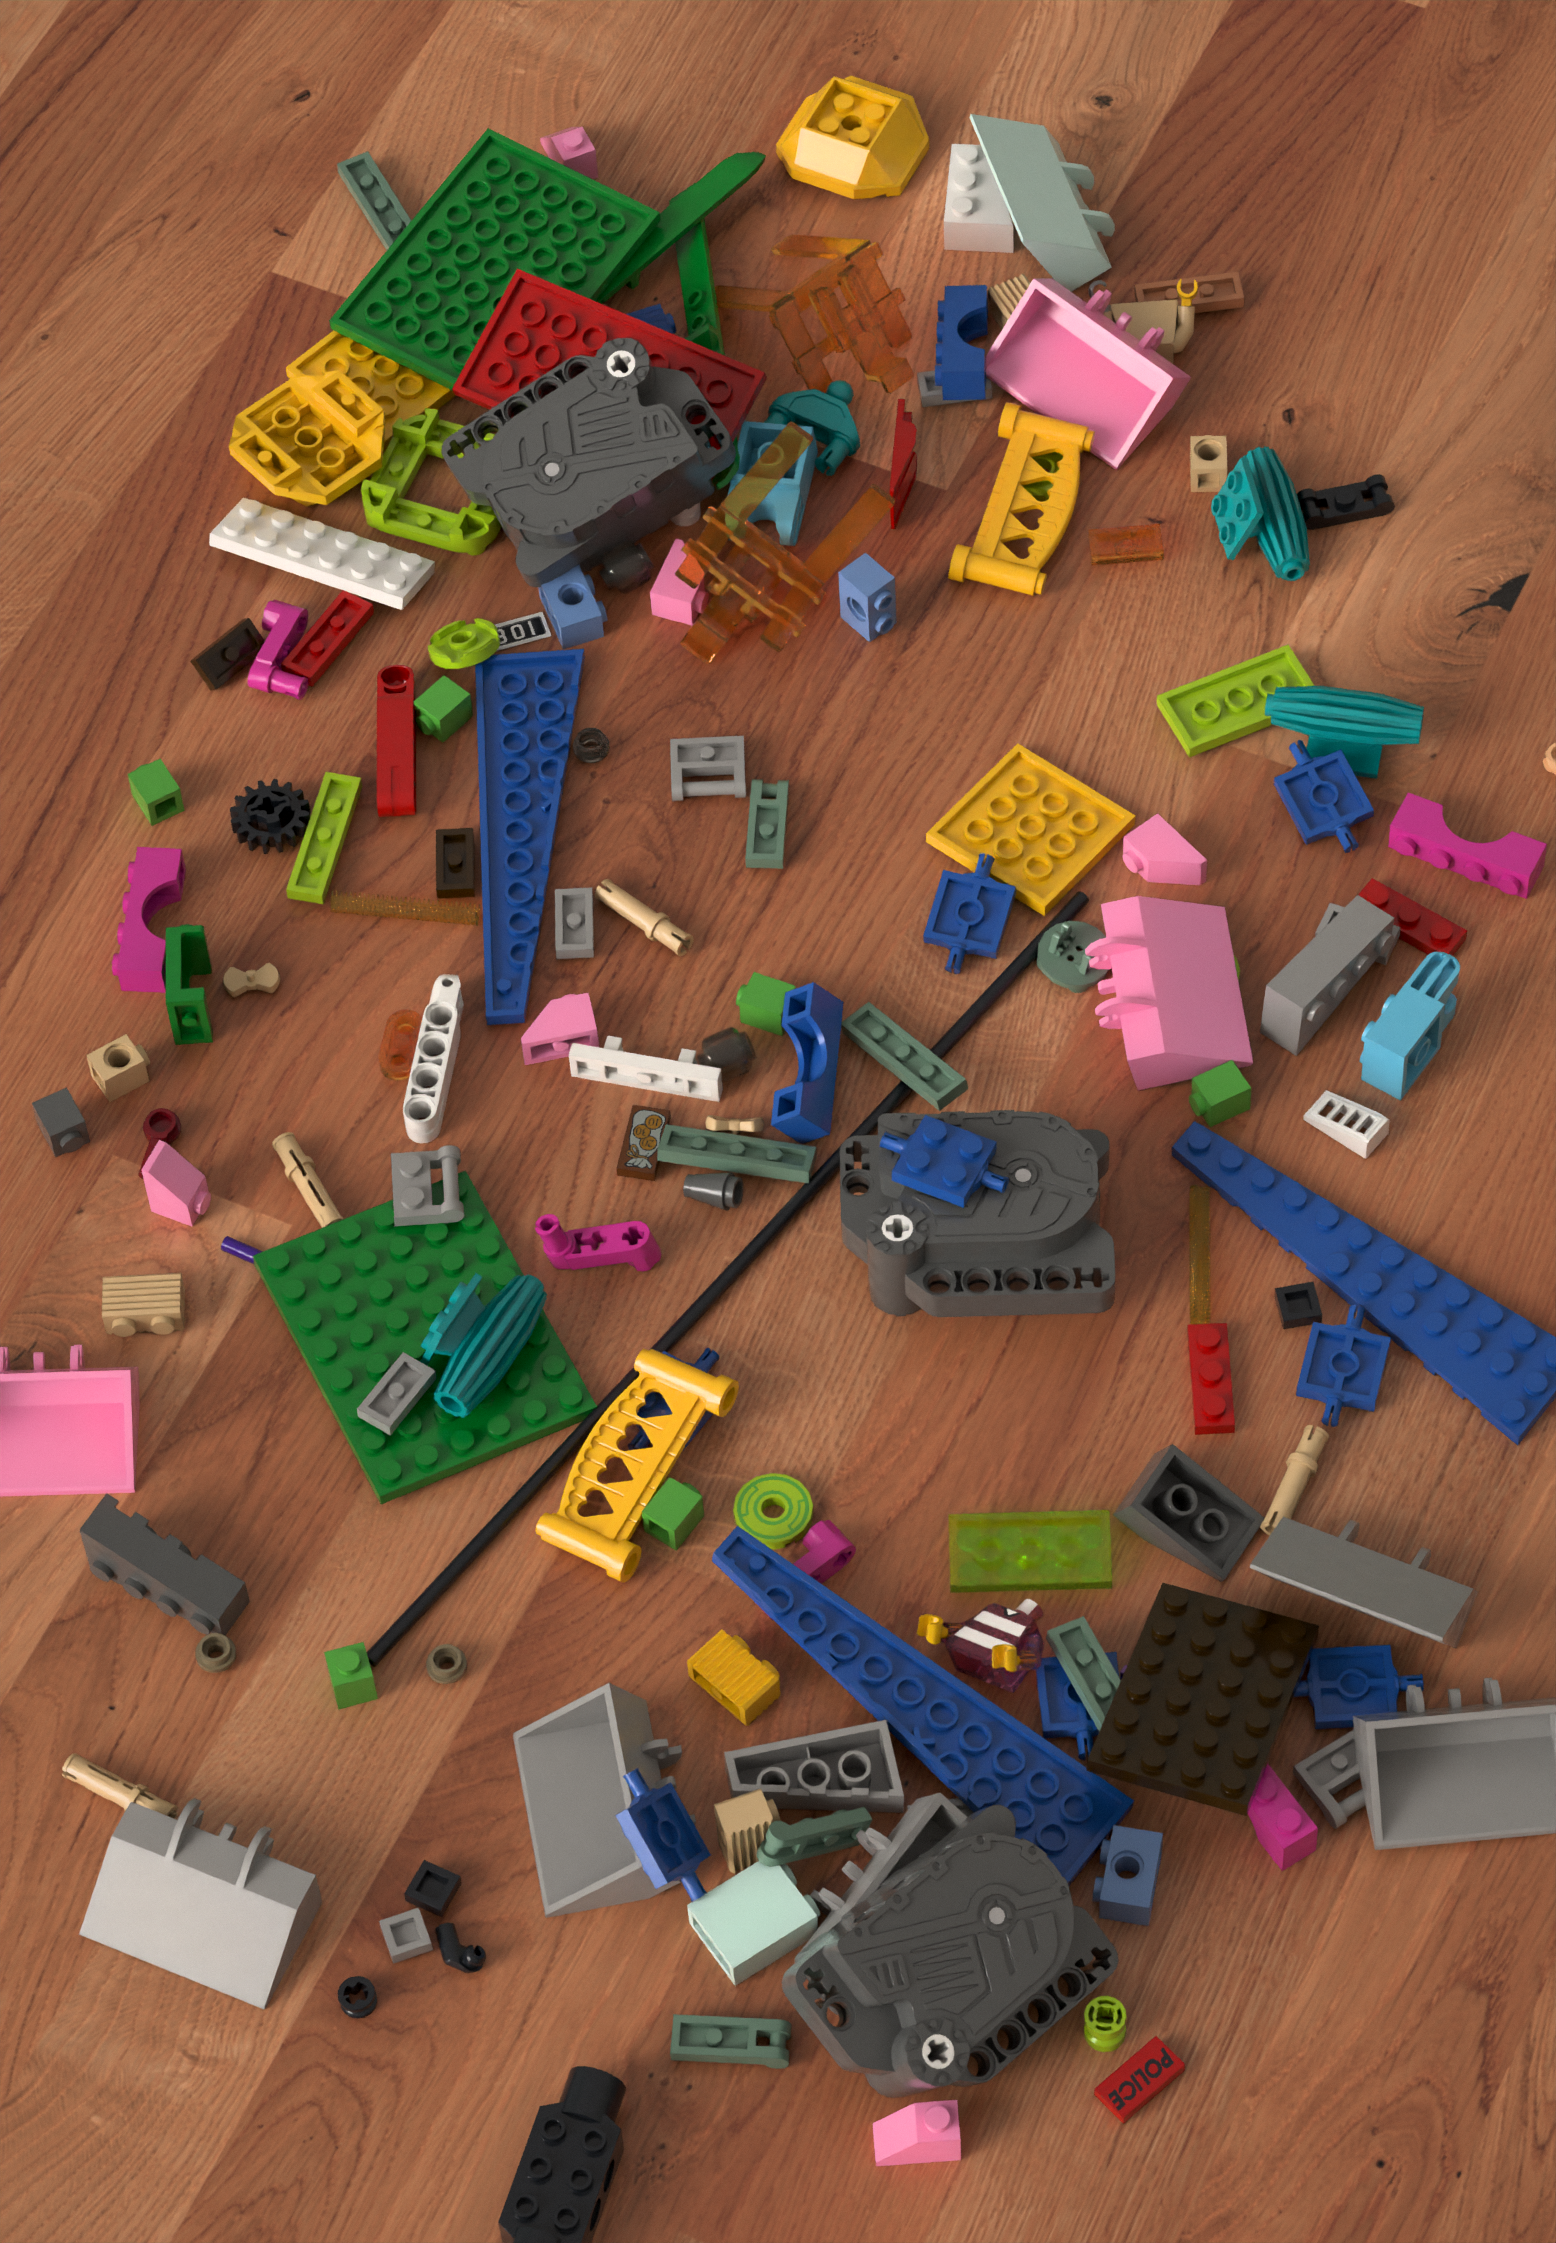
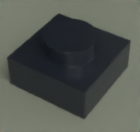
M1314 1282L1275 1288L1274 1297L1283 1329L1312 1325L1313 1322L1322 1323V1312Z
M424 1860L404 1893L405 1901L442 1917L462 1884L461 1877Z

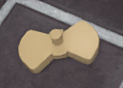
M271 963L265 964L257 971L248 970L246 973L237 968L230 967L223 977L224 989L232 997H237L247 990L256 989L267 993H274L280 983V974Z
M708 1115L706 1119V1129L713 1131L731 1130V1134L739 1135V1130L758 1132L763 1131L764 1128L763 1117L728 1119Z

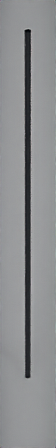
M1078 891L930 1051L942 1060L1037 958L1038 944L1044 933L1055 924L1071 921L1089 902L1087 895ZM900 1081L849 1137L872 1135L878 1128V1117L885 1113H892L913 1089L903 1081ZM840 1147L811 1176L809 1184L805 1183L651 1349L661 1353L663 1351L669 1352L840 1169ZM634 1367L367 1651L371 1666L375 1667L583 1445L589 1433L608 1407L639 1377L640 1374Z

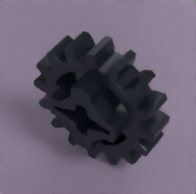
M273 779L271 786H265V783L260 780L258 781V788L255 790L249 786L245 787V797L235 796L236 806L230 807L232 831L237 833L240 844L248 841L249 850L253 851L258 846H262L263 853L268 854L270 847H276L277 851L281 853L283 852V844L288 843L295 847L297 845L295 837H304L306 832L305 826H308L311 813L309 801L304 800L301 789L293 792L291 782H287L283 787H279L277 779Z

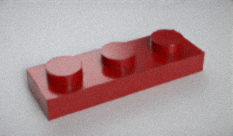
M342 590L282 661V671L308 678V685L313 687L374 614L373 604Z
M1373 878L1358 894L1394 917L1393 925L1400 927V940L1428 955L1432 952H1445L1453 956L1467 939L1466 929Z
M1227 1323L1187 1324L1195 1435L1235 1433Z

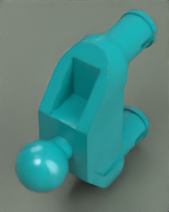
M833 381L828 385L826 393L817 389L786 393L777 397L769 406V416L764 423L813 427L815 440L828 445L815 460L816 468L823 474L828 466L830 467L826 472L827 476H832L845 457L855 454L860 448V439L856 425L847 407L853 399L854 392L851 385L846 381Z

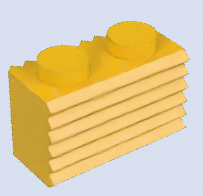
M721 1629L687 1660L688 1676L745 1726H749L758 1715H761L763 1710H766L781 1695L780 1675L767 1660L760 1662L754 1655L750 1654L749 1646L738 1635L731 1637Z

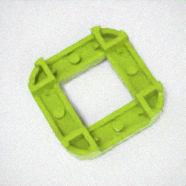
M425 408V414L413 416L405 421L399 418L393 424V437L383 454L382 467L373 473L370 481L364 479L361 486L366 522L370 527L388 534L453 552L480 555L485 551L486 546L497 537L502 527L491 506L479 505L471 501L468 508L462 507L460 513L456 514L404 499L426 455L429 454L443 458L441 453L443 442L450 435L463 428V425L441 420L439 418V411ZM488 433L483 440H492L495 434ZM475 442V443L473 444V446H474L475 449H477V448H479V447H478L477 443ZM460 453L457 456L459 458H462L464 455L463 453Z

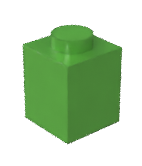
M445 675L413 701L416 715L415 722L418 728L426 735L432 734L441 742L446 741L473 717L470 693Z
M161 759L141 765L136 770L128 773L132 796L151 826L185 811L181 790Z
M754 972L748 984H743L740 987L736 997V1005L739 1006L740 1022L783 1036L785 1029L782 1027L785 992L796 989V986Z
M1230 1060L1192 1078L1189 1103L1197 1116L1202 1115L1209 1127H1212L1250 1109L1251 1087L1234 1061Z
M669 1477L642 1511L644 1532L677 1551L704 1517L703 1497L691 1484L686 1482L681 1484Z
M364 1642L324 1652L338 1710L378 1699Z

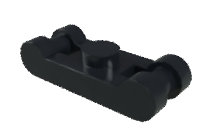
M1380 474L1370 476L1364 482L1319 491L1309 488L1297 493L1301 510L1304 512V521L1309 530L1384 516L1391 513L1395 508L1392 496L1386 493L1388 485L1385 477ZM1373 497L1372 500L1364 502V499Z

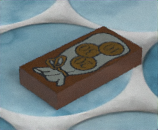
M638 1105L632 1106L616 1168L617 1176L655 1181L660 1161H657V1149L665 1125L670 1123V1110Z

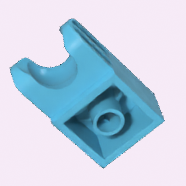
M744 421L737 445L740 455L739 470L730 481L722 517L725 540L742 541L746 530L752 523L767 519L776 523V529L780 535V545L795 546L809 494L815 460L818 455L813 427Z
M1445 952L1430 953L1397 995L1391 994L1387 998L1381 1011L1382 1015L1376 1022L1370 1021L1361 1037V1041L1364 1042V1050L1360 1056V1063H1362L1361 1080L1400 1101L1441 1048L1442 1032L1455 1015L1457 998L1451 992L1459 981L1460 964L1455 957Z

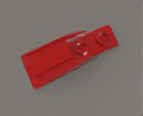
M898 399L890 480L891 529H896L917 476V455L913 451L916 444L917 429L912 423V412H906L905 399Z

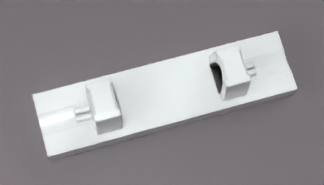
M607 1036L604 1048L572 1043L569 1052L572 1077L716 1102L720 1101L723 1090L721 1068L698 1065L695 1050L682 1048L678 1061L623 1052L622 1038Z

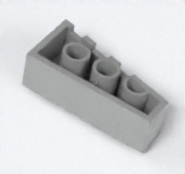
M1357 895L1266 985L1260 1033L1297 1056L1378 956L1385 954L1394 941V935H1392L1394 917Z
M886 1720L724 1752L725 1772L731 1798L761 1788L766 1801L773 1799L777 1809L831 1811L846 1809L849 1811L865 1807L868 1812L903 1813L904 1794Z

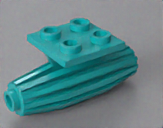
M1257 447L1241 457L1233 471L1228 474L1226 482L1212 500L1211 512L1215 516L1219 529V539L1224 546L1228 560H1234L1246 540L1256 536L1258 544L1275 575L1283 580L1295 581L1300 579L1309 570L1310 566L1307 527L1294 484L1273 448Z
M1328 686L1276 687L1275 694H1267L1265 716H1271V724L1308 735L1307 751L1311 758L1326 756L1341 749L1355 776L1377 779L1383 745L1419 744L1424 707L1373 692Z
M475 1273L468 1285L462 1281L459 1283L449 1299V1304L444 1311L441 1310L429 1328V1333L420 1346L426 1350L420 1362L427 1366L435 1354L451 1356L434 1393L435 1401L445 1412L455 1417L465 1418L493 1391L529 1340L547 1299L544 1285L538 1278L532 1275H516L485 1306L475 1293L482 1276Z

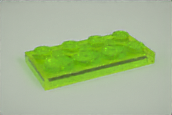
M1109 1510L948 1514L950 1593L1112 1589Z

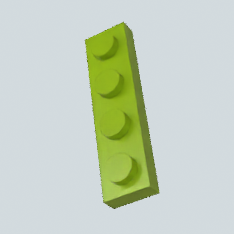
M325 772L286 888L289 899L324 904L363 787L361 777Z

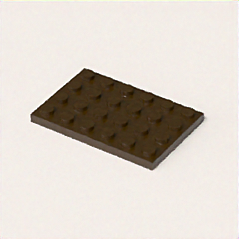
M1162 1583L1088 1757L1087 1771L1247 1816L1317 1640L1319 1625Z

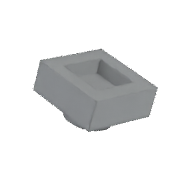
M419 1907L379 1921L393 1964L433 1950Z

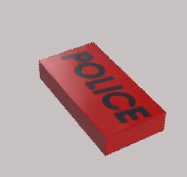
M1155 2036L1094 2089V2095L1124 2124L1185 2071V2063Z

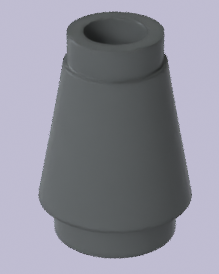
M732 1172L688 1174L683 1186L685 1197L728 1211L730 1208L739 1207L744 1190L742 1178L735 1177Z

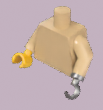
M1182 279L1178 281L1177 293L1181 298V305H1178L1177 300L1110 304L1105 309L1103 315L1116 323L1123 312L1129 314L1132 320L1127 326L1126 331L1138 340H1141L1152 327L1156 330L1158 327L1163 329L1164 336L1155 352L1173 364L1174 354L1182 352L1193 336L1195 306H1192V299L1198 294V285L1194 279V290L1186 294L1181 291ZM1102 280L1094 281L1088 289L1090 298L1094 295V287L1098 284L1106 287V282Z

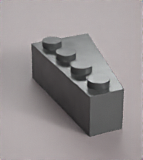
M106 1493L80 1528L90 1571L102 1581L109 1582L112 1580L122 1585L127 1593L137 1599L145 1597L156 1603L162 1612L171 1617L181 1616L203 1634L208 1635L211 1632L226 1636L250 1602L245 1582L202 1554L196 1559L192 1558L190 1550L182 1541L171 1534L165 1539L161 1538L148 1526V1519L137 1512L132 1517L127 1516L116 1508L119 1501Z

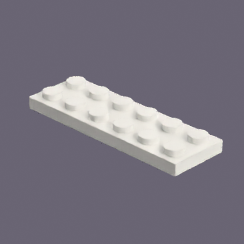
M242 498L210 533V546L400 610L404 609L430 579L435 569V561L420 557L415 553H408L390 547L385 543L375 542L357 536L352 532H345L324 525L319 521H312L294 515L289 511L279 510L261 504L256 500Z

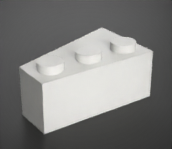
M952 144L944 214V250L1014 253L1013 222L982 146Z

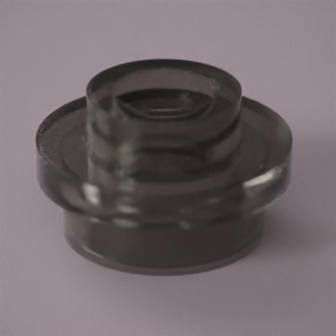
M597 728L581 730L573 741L574 755L580 761L586 763H595L603 760L610 750L608 738Z

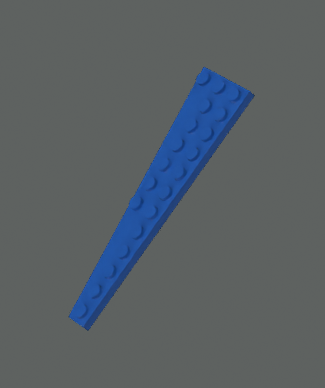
M584 649L496 654L475 665L487 1025L525 1023L585 661Z
M739 1526L729 1534L713 1553L712 1562L878 1721L886 1720L889 1732L974 1813L992 1805L1007 1807L1015 1817V1838H1024L1042 1849L1056 1866L1061 1876L1065 1877L1069 1886L1100 1849L1103 1839L1107 1840L1112 1834L1113 1825L1118 1826L1132 1809L1133 1799L1095 1773L1087 1771V1768Z

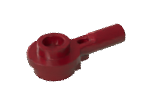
M158 1108L151 1111L143 1123V1131L146 1139L149 1140V1144L138 1176L142 1179L141 1170L158 1141L161 1140L171 1144L181 1133L179 1117L168 1109Z

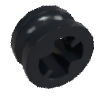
M354 1976L346 1979L339 1986L338 2000L346 2015L357 2019L364 2018L375 2010L378 2002L377 1994L370 1980L365 1977ZM360 1990H363L366 1998L365 2001L358 1999L355 2004H352L349 1994L357 1995Z

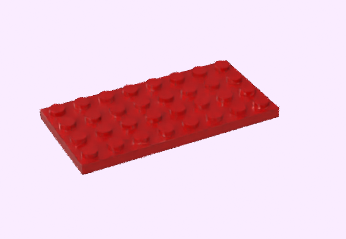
M517 268L455 382L452 391L456 396L490 410L575 355L595 357L597 351L607 341L616 338H632L646 349L654 367L680 370L691 377L727 429L733 442L760 393L767 376L763 371ZM699 415L694 417L691 424L702 423L706 416ZM712 436L709 439L711 446L716 450L721 449Z

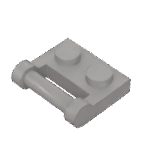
M744 736L670 739L672 801H683V797L734 794L735 798H746ZM734 775V780L683 782V777Z
M447 1145L435 1151L391 1153L395 1226L453 1223L464 1218V1205L459 1200L458 1165L461 1163V1152L458 1147ZM442 1168L444 1202L441 1205H433L431 1169Z
M1354 1729L1294 1766V1776L1320 1807L1324 1817L1334 1829L1345 1824L1348 1816L1366 1806L1363 1789L1358 1790L1339 1803L1332 1796L1360 1778V1770L1355 1752Z

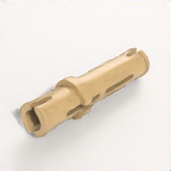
M605 879L601 882L602 885L607 887L606 890L599 885L596 888L594 894L596 900L601 901L645 931L646 937L651 941L658 940L673 950L678 956H683L687 953L681 947L682 945L687 949L691 948L694 940L693 936L671 923L669 916L665 913L655 912L615 885L610 879Z
M292 1132L279 1135L273 1141L272 1146L286 1167L285 1174L291 1182H295L320 1226L323 1228L343 1220V1216L340 1215L329 1193L314 1171V1161L311 1157L304 1154L296 1141L295 1135Z
M1307 1425L1295 1453H1291L1286 1461L1287 1471L1267 1515L1260 1525L1261 1530L1269 1536L1283 1517L1292 1518L1309 1478L1314 1477L1318 1471L1317 1461L1325 1443L1329 1439L1328 1433L1318 1426L1314 1434H1312L1314 1426Z
M77 1753L71 1754L64 1763L62 1769L64 1771L62 1773L64 1778L123 1807L124 1811H126L130 1802H133L176 1819L178 1812L176 1811L178 1806L150 1793L149 1788L143 1784L135 1785L120 1776L93 1764Z

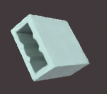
M758 1861L687 1905L689 1924L735 1986L807 1942L818 1929L817 1917L820 1916V1911L810 1895L802 1896L796 1888L797 1880L787 1864L769 1867Z

